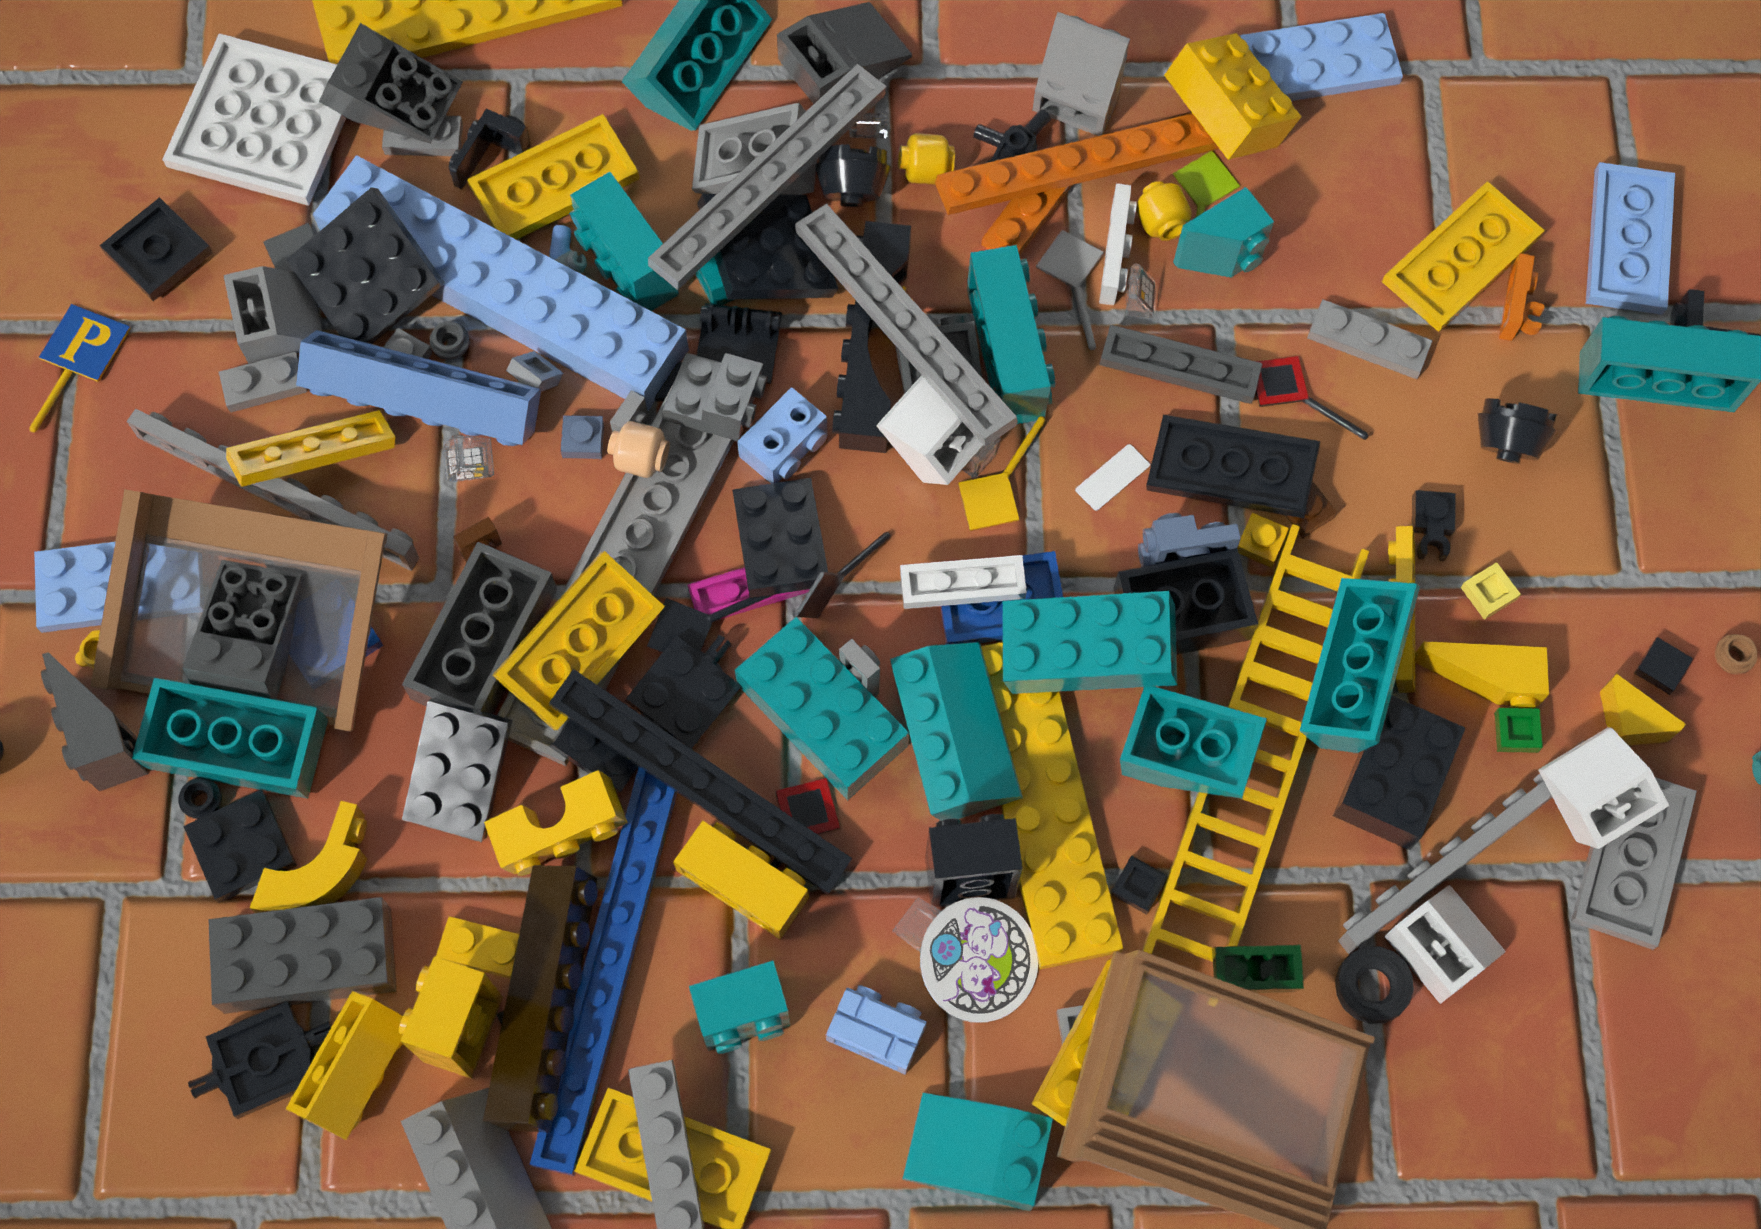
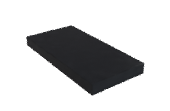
M1163 415L1146 484L1147 491L1305 519L1320 449V441Z

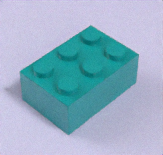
M611 172L570 194L574 209L570 212V216L578 228L574 231L576 239L585 251L592 250L597 257L594 261L601 275L606 280L612 278L617 285V288H615L616 293L650 311L679 295V291L648 266V257L663 243Z

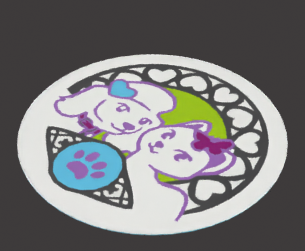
M975 897L951 904L931 922L922 941L920 968L928 992L943 1010L956 1018L980 1023L1003 1018L1016 1010L1025 1001L1037 977L1038 959L1032 931L1018 912L1003 902L990 898Z

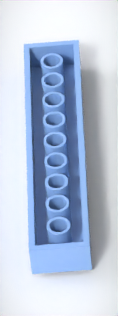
M357 155L313 213L319 230H322L371 187L378 188L444 280L445 284L435 291L432 296L626 399L631 390L645 397L647 411L655 402L656 394L677 362H681L689 351L686 329Z

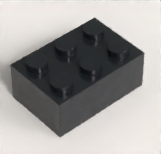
M1238 549L1119 571L1113 588L1114 594L1170 592L1175 604L1176 655L1249 641L1258 626Z
M1391 695L1379 743L1359 752L1333 816L1411 850L1422 838L1466 728Z
M990 814L980 817L979 822L962 824L960 819H945L936 822V827L928 829L925 863L931 908L950 906L957 901L975 897L994 900L1015 898L1023 871L1016 818L1005 819L1003 814Z

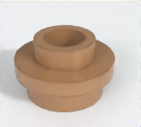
M1727 635L1717 643L1715 659L1724 671L1736 675L1744 674L1756 664L1757 648L1754 642L1744 635ZM1729 650L1736 651L1740 656V661L1733 659L1729 654Z

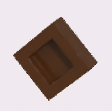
M1312 482L1305 519L1285 516L1291 524L1300 526L1298 533L1304 538L1334 519L1337 511L1316 484Z
M489 516L453 536L466 563L477 542L494 549L502 544L497 529Z

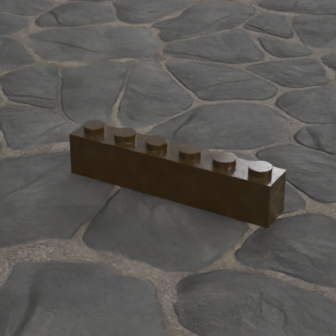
M533 865L483 1117V1121L505 1130L551 1133L553 1119L558 1111L557 1096L561 1075L566 1067L565 1053L569 1032L574 1024L573 1009L576 993L582 981L581 966L585 946L588 944L590 937L589 923L592 907L597 899L596 885L598 879L577 866Z

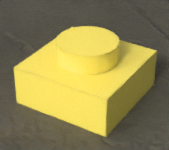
M1498 563L1468 579L1461 586L1463 592L1484 620L1515 602L1521 595Z

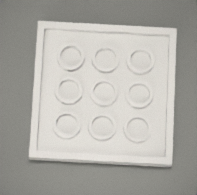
M219 33L162 160L168 168L309 206L346 120L345 116L319 102L337 65Z

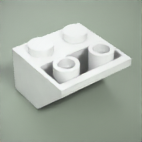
M922 375L876 425L923 483L949 485L983 446Z
M1607 727L1538 769L1575 841L1597 849L1602 848L1669 806L1651 769L1610 727Z
M1450 885L1422 904L1384 936L1440 1004L1506 952Z

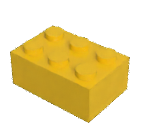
M1237 33L1186 43L1164 74L1228 160L1277 148L1301 118V115L1292 105L1291 99L1281 91L1271 78L1269 71L1260 64L1250 51L1246 41L1240 38Z
M434 956L430 967L424 966L420 972L416 984V991L420 993L414 1008H408L402 1017L399 1026V1034H402L400 1041L424 1063L472 1079L503 996L484 972Z

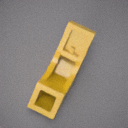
M345 801L340 802L326 844L319 855L310 863L290 871H276L264 868L250 909L254 913L331 904L340 899L356 882L367 861L366 856L361 850L354 848L355 843L360 844L367 828V820L364 819L365 814L358 805Z

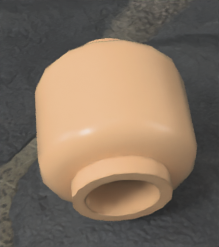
M628 421L623 425L620 432L615 430L612 432L607 452L613 455L614 466L618 471L650 478L656 471H663L669 455L670 441L665 440L664 432L660 428Z

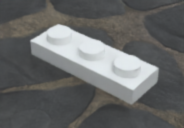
M1116 183L1100 291V304L1114 305L1117 291L1125 292L1128 269L1121 268L1122 257L1129 258L1132 235L1125 234L1126 224L1134 223L1137 201L1130 200L1131 185Z
M1022 555L900 565L904 609L1026 599L1027 591Z

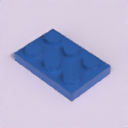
M1055 551L1022 555L1027 591L1026 599L1063 597ZM1003 601L940 606L946 644L987 643L1003 640Z

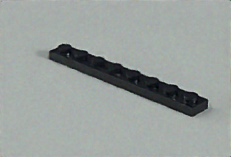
M573 669L549 702L550 707L827 895L852 860L850 856Z

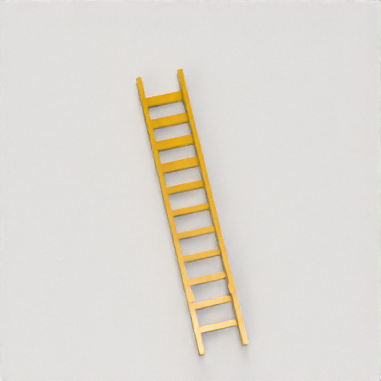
M1292 524L1259 614L1258 626L1250 640L1227 706L1231 709L1266 718L1267 726L1296 736L1288 760L1260 749L1256 753L1254 762L1284 772L1276 797L1246 787L1243 798H1240L1271 810L1264 833L1261 835L1201 813L1207 793L1197 792L1142 951L1152 954L1155 943L1158 941L1213 962L1211 947L1161 929L1170 902L1231 924L1232 928L1225 947L1238 946L1307 739L1300 732L1302 720L1300 722L1242 701L1240 698L1246 681L1250 680L1308 701L1312 682L1254 662L1259 644L1316 664L1319 662L1322 645L1266 626L1272 608L1327 628L1333 609L1278 590L1283 574L1287 573L1338 591L1341 578H1361L1369 554L1368 550H1360L1350 575L1290 555L1300 526ZM1196 825L1258 847L1250 874L1188 851ZM1183 863L1246 886L1239 906L1236 905L1234 911L1177 891V880ZM1209 996L1206 1004L1215 1007L1219 1000Z

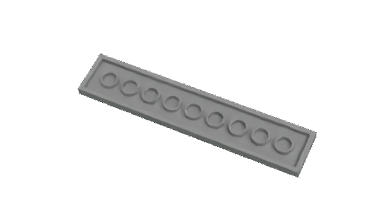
M672 387L651 424L653 427L660 428L664 432L665 440L670 441L669 455L663 471H656L650 478L625 473L560 598L603 551L608 553L653 596L657 592L735 441L662 420L663 408ZM622 657L597 684L599 687L606 690ZM509 692L497 716L513 720L508 741L567 766L569 760L549 747L561 727L558 730H553L512 692Z

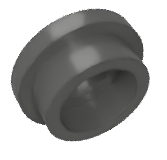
M452 321L438 324L430 336V345L433 352L438 357L446 360L461 357L467 351L470 344L467 330L462 325ZM448 339L457 340V342L453 345H444L445 341Z

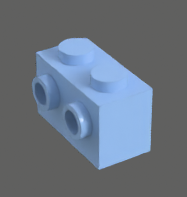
M791 387L737 441L739 457L771 484L778 483L782 478L788 479L799 468L800 460L809 450L815 452L825 442L828 436L827 416Z

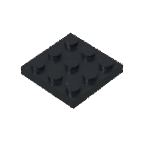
M373 187L367 190L286 259L341 337L368 344H373L445 284L380 190Z
M702 194L697 203L699 210L716 194ZM779 194L714 256L727 299L834 297L838 290L834 275L796 233L795 224L813 213L807 195Z

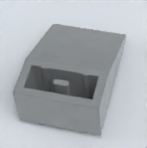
M1058 12L1036 85L1032 111L1045 110L1055 120L1097 136L1103 135L1118 103L1130 39L1122 36L1115 30H1105L1087 23L1078 16H1068Z

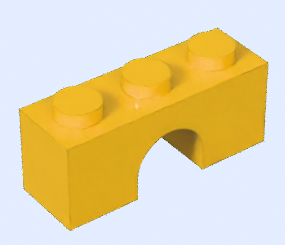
M597 770L560 787L565 799L566 809L562 819L553 827L542 828L536 812L524 805H520L485 821L484 824L500 868L518 876L531 874L533 865L541 866V862L554 856L557 859L568 857L578 852L580 849L579 845L589 840L602 841L617 834V828L628 822L611 778Z

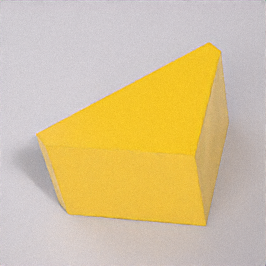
M1617 673L1600 691L1606 725L1612 728L1627 745L1668 742L1686 725Z

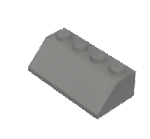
M489 1088L441 1101L401 1121L447 1229H552L509 1131L483 1121Z

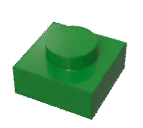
M1498 708L1494 712L1497 752L1538 753L1543 748L1540 708Z

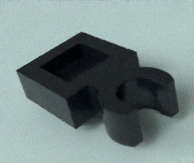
M1415 490L1412 495L1414 533L1423 534V538L1417 546V556L1419 559L1424 560L1428 552L1427 546L1429 545L1438 548L1440 552L1439 561H1445L1449 555L1450 543L1444 535L1452 536L1455 531V493Z

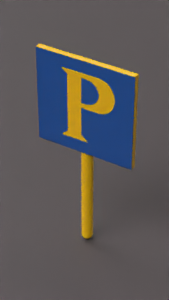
M70 305L38 357L40 360L65 370L29 428L31 432H37L73 372L94 381H100L129 333L130 326L76 305Z

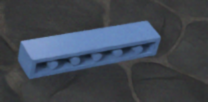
M318 330L303 339L300 344L296 386L310 389V392L314 395H334L347 399L348 403L355 406L371 405L383 408L387 414L393 416L409 415L421 418L422 422L427 425H447L459 428V431L465 435L493 437L499 443L507 446L523 445L535 432L541 393L540 388Z

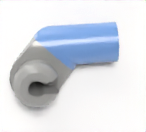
M564 225L554 226L549 257L582 274L586 268L587 259L583 253L578 256L576 251L570 249L572 230Z

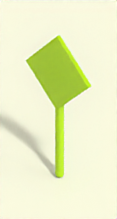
M1213 151L1208 152L1173 173L1174 177L1198 206L1196 217L1204 213L1205 207L1240 187Z

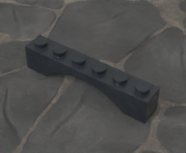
M865 221L864 236L856 235V237L900 285L907 278L912 226ZM855 300V304H848L846 327L852 328L851 339H843L841 362L848 364L846 375L839 374L837 398H843L842 411L834 410L832 434H839V449L886 453L888 439L876 425L891 410V401L877 380L868 351V341L874 320Z

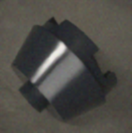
M849 144L832 145L819 157V162L815 164L824 197L829 200L839 201L840 205L844 207H861L863 202L879 200L891 167L887 165L886 150L870 146L868 152L863 149L850 148Z
M1485 399L1482 413L1477 414L1481 448L1497 453L1496 459L1504 462L1520 464L1521 458L1539 460L1557 432L1554 429L1557 414L1549 413L1547 409L1525 403H1505V406H1502L1499 399Z

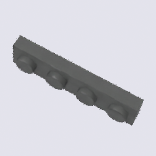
M1111 324L1100 360L1101 366L1252 404L1262 367V363Z

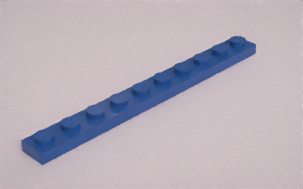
M640 767L637 771L625 815L628 823L623 825L582 971V981L576 993L573 1009L574 1024L569 1032L565 1053L566 1067L561 1075L557 1096L558 1111L553 1119L551 1133L538 1132L530 1160V1165L533 1167L575 1176L576 1173L574 1170L581 1155L677 797V792Z

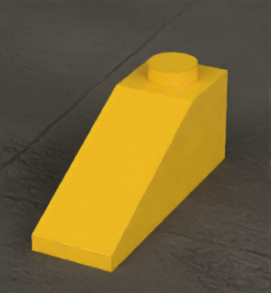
M1423 641L1415 653V663L1497 705H1510L1511 708H1536L1549 695L1547 647Z

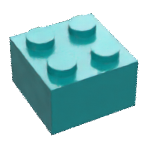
M774 961L689 986L708 1051L716 1049L718 1054L728 1053L743 1046L741 1041L756 1036H758L759 1041L770 1040L783 1035V1028L791 1026L788 1008Z

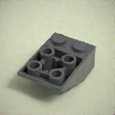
M870 2L809 15L777 34L778 60L813 104L857 64L875 78H879L912 58V53Z
M360 23L331 75L319 102L352 121L431 144L463 82Z
M221 560L183 665V670L190 684L276 700L287 667L303 579L302 574Z
M49 652L42 654L46 669L41 670V678L49 694L53 693L56 707L51 708V714L58 731H63L67 745L62 746V754L67 767L70 770L75 769L82 781H88L99 791L148 775L147 769L132 759L137 736Z

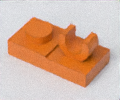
M1519 253L1509 271L1499 333L1500 339L1512 341L1519 328L1528 335H1536L1541 329L1542 323L1531 321L1528 315L1540 317L1545 306L1539 302L1525 304L1527 294L1533 295L1538 280V272L1533 271L1535 256Z

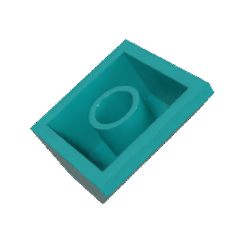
M1247 187L1183 225L1173 263L1180 269L1230 278L1241 271L1245 273L1250 272L1263 261L1262 256L1266 245L1270 241L1269 236L1274 221Z

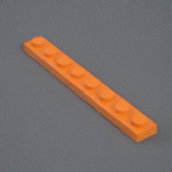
M1192 113L939 174L936 177L935 185L947 214L952 215L1216 150L1219 147Z

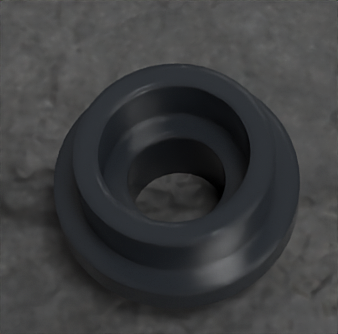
M195 778L188 781L181 788L178 796L180 809L192 819H199L218 810L222 801L219 787L212 780ZM199 794H207L206 803L196 806V797Z

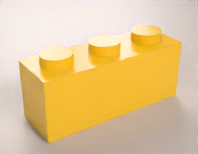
M702 820L673 861L676 871L781 940L809 899L808 889L803 887L806 881L788 868L781 872L770 865L771 858L757 847L750 845L746 849L735 842L736 835L722 824L716 822L712 827Z
M352 991L287 1105L286 1110L347 1140L351 1131L359 1124L363 1109L373 1091L382 1083L384 1071L395 1051L403 1044L400 1041L402 1034H399V1026L403 1016L373 998Z

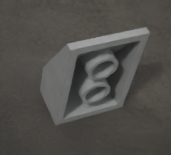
M795 103L699 125L692 190L700 194H718L800 118L806 110L800 103ZM817 160L795 179L781 195H801L814 192L815 164Z

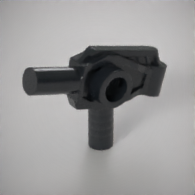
M1040 109L1024 127L1022 125H1012L1005 133H1000L982 124H978L973 138L997 147L994 156L986 163L1034 152L1038 149L1036 136L1051 121V116L1045 110Z

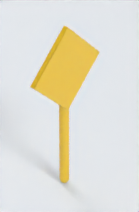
M1044 416L1038 417L1003 473L958 483L970 531L1019 521L1009 477L1045 423Z

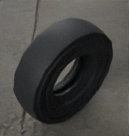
M1380 946L1363 947L1350 953L1339 966L1335 978L1336 995L1343 1009L1353 1018L1368 1024L1387 1023L1399 1017L1410 1004L1414 991L1412 973L1406 962L1394 951ZM1368 969H1376L1384 973L1390 982L1389 995L1381 1001H1372L1363 996L1358 986V980L1362 972Z

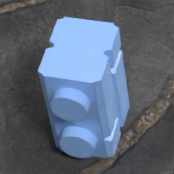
M859 985L856 991L847 987L828 1028L826 1041L906 1075L926 1028V1021L920 1019L921 1012L912 1006L898 1002L896 1008L880 1002L882 995L865 986Z

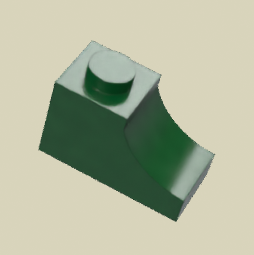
M1301 945L1212 948L1214 978L1254 993L1295 992L1304 989Z

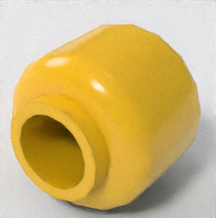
M915 133L908 139L907 146H900L898 168L905 169L906 178L910 183L935 185L937 175L954 171L955 148L949 145L948 140L943 135Z
M1156 181L1147 185L1136 204V211L1145 231L1149 236L1160 238L1162 241L1179 237L1183 225L1189 222L1192 216L1191 208L1183 191L1177 184H1164L1163 181Z

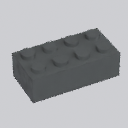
M477 542L402 683L409 698L424 706H427L428 700L437 698L493 714L506 687L492 675L543 618L557 591L552 573Z
M382 897L208 919L212 1005L224 1014L272 1008L286 1001L291 1005L343 999L348 998L352 991L365 996L397 992L392 914L390 906Z

